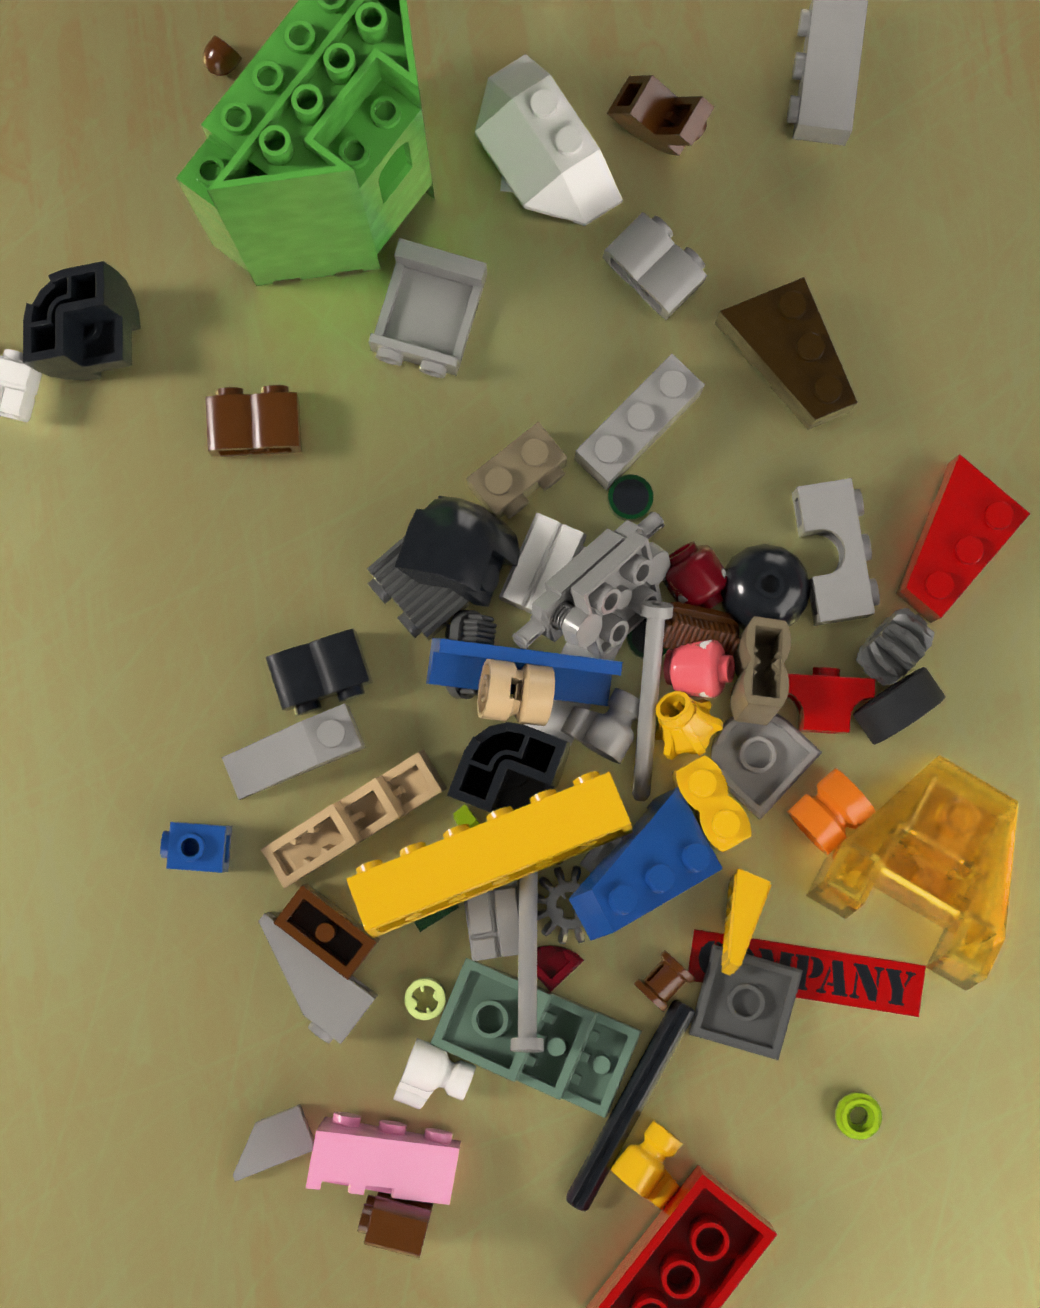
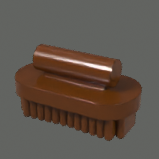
M670 602L673 604V617L665 619L664 649L669 648L673 650L681 645L691 644L694 641L713 639L722 644L725 655L734 656L740 643V630L732 614L681 602Z

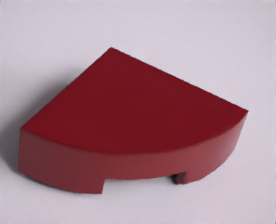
M538 946L537 978L551 992L584 959L576 952L563 946Z

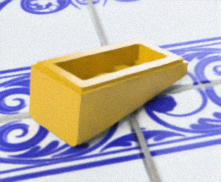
M737 869L728 883L721 972L729 976L734 974L742 965L772 886L770 881L742 869Z

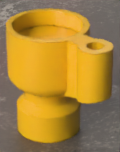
M654 1120L644 1132L645 1140L643 1143L629 1145L610 1170L631 1189L663 1210L679 1189L678 1184L665 1169L663 1163L667 1157H673L683 1143Z

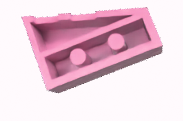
M338 1111L334 1112L333 1118L325 1116L317 1128L306 1183L307 1189L320 1190L323 1181L349 1186L348 1193L364 1195V1191L367 1189L389 1193L394 1199L450 1205L461 1141L452 1139V1132L436 1128H425L424 1134L406 1131V1124L392 1120H380L379 1126L360 1123L361 1116Z

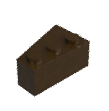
M804 277L719 312L715 325L723 334L726 333L741 350L743 357L748 363L756 367L770 383V388L807 430L850 413L858 403Z

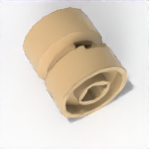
M486 659L482 668L478 689L477 709L479 718L507 721L511 715H514L518 723L545 726L551 715L555 694V672L553 667L525 664L519 670L514 662ZM511 685H515L513 698H509Z

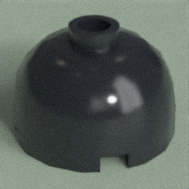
M769 544L747 547L733 556L725 567L727 583L721 591L723 596L721 601L722 608L725 612L734 616L739 628L743 631L754 616L784 620L789 627L799 620L808 605L811 588L807 570L796 555L783 547Z

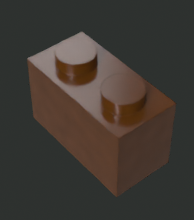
M308 883L299 888L274 921L275 925L347 980L354 975L380 940L378 937L373 938L365 931L363 925Z

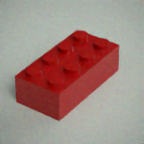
M697 1165L586 1308H721L777 1236V1233L769 1221L700 1165Z

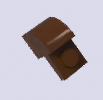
M653 75L629 76L608 110L607 115L631 135L653 148L670 155L680 156L685 146H692L703 135L707 127L706 121L714 106L703 96L677 97Z

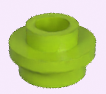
M853 1092L844 1096L837 1104L835 1121L838 1128L847 1137L863 1140L873 1136L880 1128L882 1111L878 1102L870 1095L862 1092ZM856 1107L864 1108L866 1113L865 1119L860 1123H853L850 1120V1113Z

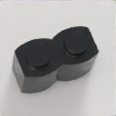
M354 629L335 633L265 657L282 710L294 709L296 716L321 709L320 700L337 695L339 702L364 695L363 686L373 683L357 632Z

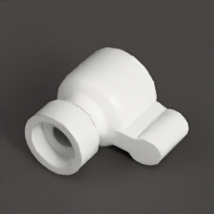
M417 1038L393 1100L420 1110L435 1089L444 1088L447 1095L463 1101L476 1066L462 1060L452 1062L447 1051Z

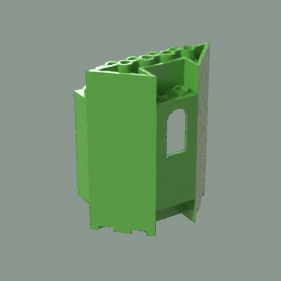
M298 0L203 121L201 126L207 139L176 178L212 245L247 270L256 286L273 284V281L294 278L305 280L334 276L338 272L381 269L377 254L425 192L435 199L407 0Z

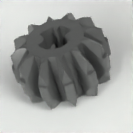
M909 608L896 610L866 638V642L859 648L856 661L864 668L863 671L870 678L876 679L883 686L894 684L901 677H904L911 668L915 667L916 663L925 655V652L932 646L935 632L927 626L928 623L919 614L915 615Z
M560 866L554 868V874L559 882L558 884L553 886L544 876L539 879L540 885L548 890L549 894L546 896L538 893L537 903L546 904L547 908L537 910V920L548 916L551 919L544 925L541 932L543 935L548 936L558 925L561 927L558 935V942L560 944L566 943L568 929H574L575 938L578 943L585 942V935L581 929L583 925L575 910H573V917L563 916V909L560 906H556L560 896L566 899L564 893L575 892L581 885L578 883L581 867L573 866L571 881H565L562 868Z

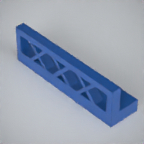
M432 638L426 683L478 690L482 668L486 659L514 662L519 670L525 664L553 667L555 672L554 700L608 706L612 675L621 676L623 662ZM511 685L510 694H514L515 685Z

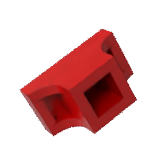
M813 667L812 675L788 674L789 692L787 698L794 703L797 709V729L800 732L850 733V718L853 708L861 700L875 697V679L840 677L839 668Z

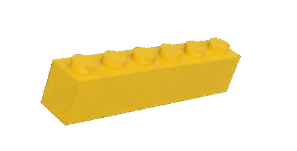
M599 771L586 773L573 781V787L557 793L556 789L539 792L529 799L531 804L516 810H513L511 806L497 809L486 816L487 822L472 828L469 827V824L453 827L443 833L444 839L430 845H426L425 842L411 844L399 851L400 857L383 863L381 859H377L360 865L356 868L357 874L346 878L365 931L375 938L633 833L630 819L610 772L600 775Z

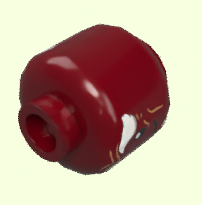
M693 541L678 548L669 555L671 566L662 581L676 602L711 609L723 600L721 591L727 583L726 570L710 546H697Z

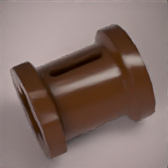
M666 950L661 953L662 960L644 980L638 979L634 983L663 1012L668 1008L667 1002L685 982L691 984L695 979Z

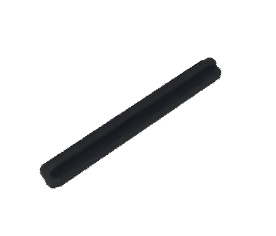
M674 1000L669 1006L566 1195V1201L574 1208L584 1212L590 1208L695 1015V1011L689 1005L679 1000Z

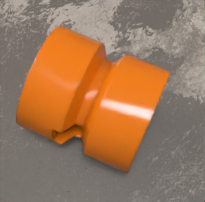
M836 768L817 784L818 794L816 796L804 795L787 811L798 828L825 855H829L847 838L846 827L856 829L876 812L870 801L857 786Z

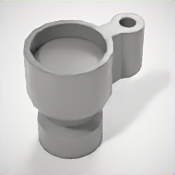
M615 688L608 700L609 710L606 713L602 714L574 706L561 728V732L581 742L585 747L598 755L621 764L634 740L631 725L634 721L638 720L640 699L624 690Z

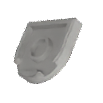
M776 714L768 725L738 722L732 716L723 723V729L717 731L711 746V759L721 769L727 782L728 791L758 819H761L822 753L798 729L779 714Z

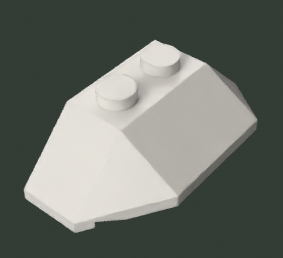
M525 54L488 77L475 129V136L523 208L586 226L623 202L600 148L552 76Z

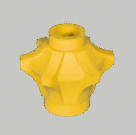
M682 691L670 692L659 700L656 705V715L659 724L656 726L655 739L664 741L663 754L666 758L673 760L681 753L698 754L699 756L706 753L705 749L710 743L712 734L723 729L721 719L713 717L709 713L712 707L710 701L706 699L695 701Z

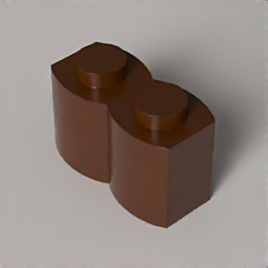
M268 385L261 388V393L252 395L243 394L242 388L224 387L216 389V395L205 397L207 446L211 456L233 457L302 452L299 397L297 392H289L288 386Z
M378 1192L377 1196L368 1194L357 1232L366 1234L365 1245L419 1259L433 1203L394 1199L391 1197V1194Z

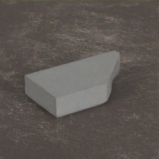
M301 1104L258 1120L255 1123L233 1173L235 1182L313 1150L314 1138Z

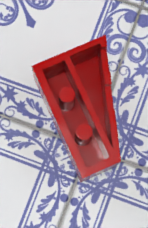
M960 454L947 465L935 501L932 502L928 512L927 521L919 540L916 542L896 592L900 598L930 623L944 616L1030 515L1026 509Z

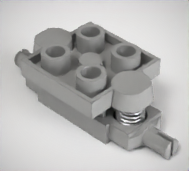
M650 512L638 525L626 520L615 531L607 528L545 583L546 592L532 603L531 620L512 635L514 642L521 649H527L541 635L553 642L563 635L565 641L581 648L587 647L588 652L600 659L612 648L622 643L626 636L646 618L640 615L641 602L662 601L659 583L666 577L670 569L669 554L654 542L649 543L648 540L665 526L662 517L656 512Z

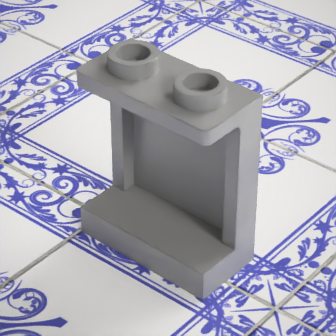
M399 238L394 254L396 263L375 332L370 334L368 341L370 349L377 353L376 358L388 364L401 366L403 361L420 365L419 371L433 377L445 378L446 373L457 376L487 278V263Z

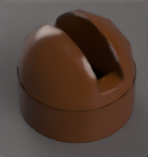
M215 35L208 42L203 52L205 67L210 73L217 76L231 73L242 60V57L230 45Z

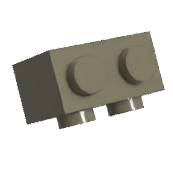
M537 422L466 478L467 485L487 510L499 519L504 515L510 519L529 504L527 497L539 487L544 491L549 489L565 475L562 469L566 467L567 456L543 426Z

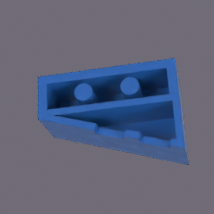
M678 787L652 800L646 807L645 813L632 826L633 833L621 837L622 840L607 857L601 860L569 898L591 941L618 931L723 869Z

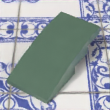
M466 958L430 1044L513 1082L519 1081L556 1099H564L605 1118L608 1116L642 1030L537 986V1038L544 1039V1051L535 1053L510 1051L511 1038L518 1037V978L478 961Z

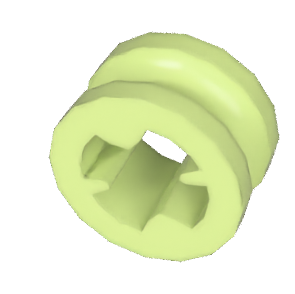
M421 977L413 981L407 988L404 997L405 1006L414 1018L431 1020L443 1011L446 1003V991L443 985L436 979ZM425 986L432 987L435 990L433 998L438 1001V1005L432 1010L429 1005L426 1011L419 1010L416 1007L418 999L413 996L414 991L420 987L423 992Z

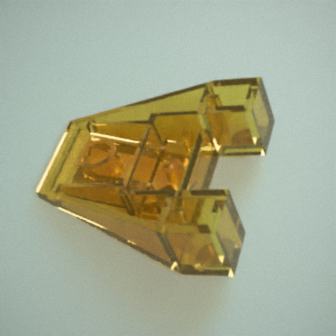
M938 755L825 858L806 896L847 919L865 904L872 888H877L944 928L926 968L967 991L987 979L1005 941L1018 801L948 759Z

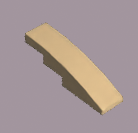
M421 750L340 801L323 809L263 847L261 851L283 888H286L448 788L425 750Z

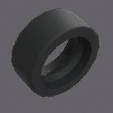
M922 667L876 695L855 711L853 716L872 744L875 745L920 719L940 704L946 696L927 668Z

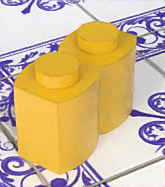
M703 755L672 772L674 788H679L690 809L695 811V818L713 849L718 852H725L752 836L751 825L746 812L736 800L728 796L726 779L721 769L712 759Z

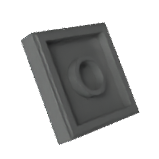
M713 944L694 1010L695 1015L691 1021L688 1033L696 1037L779 1060L803 970L745 954L742 965L734 974L729 976L721 972L723 947Z

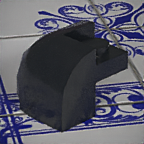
M104 261L66 268L48 275L50 282L39 291L33 304L26 303L23 318V363L42 374L66 380L102 379V371L132 366V331L141 329L135 296L127 280Z
M438 496V499L433 500L425 509H416L404 537L395 568L420 584L450 588L474 605L489 607L493 592L499 582L502 565L517 567L520 548L517 536L512 529L485 507L461 498Z
M506 722L489 726L475 737L473 736L466 747L447 796L490 813L503 807L511 806L513 810L531 804L529 799L535 794L558 787L568 758L570 742L518 723Z

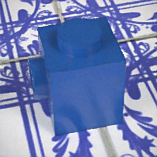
M170 822V831H163L160 847L161 858H167L166 869L217 873L229 872L232 826Z

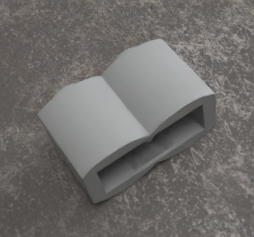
M642 212L604 250L603 259L626 283L636 290L650 307L667 320L705 282L707 277L703 271L705 263L691 248L686 247L683 250L671 239L674 235L673 231L660 217L654 216L651 219Z

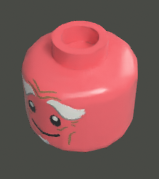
M718 640L694 641L691 644L667 650L663 667L664 678L668 685H672L674 691L685 692L689 697L715 698L723 692L726 683L733 681L735 674L734 658L732 655H725V650Z

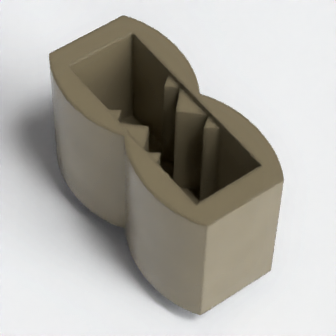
M754 616L740 635V643L733 656L735 673L738 679L733 685L730 697L731 711L735 721L768 725L787 699L789 678L784 663L790 653L791 634L788 624L784 620Z

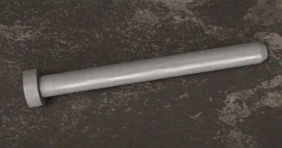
M643 601L640 608V615L646 617L647 620L632 795L636 801H646L651 791L657 721L656 705L659 698L665 619L673 617V604L663 601Z
M538 871L519 879L518 1037L511 1038L510 1051L535 1053L544 1051V1039L537 1038Z

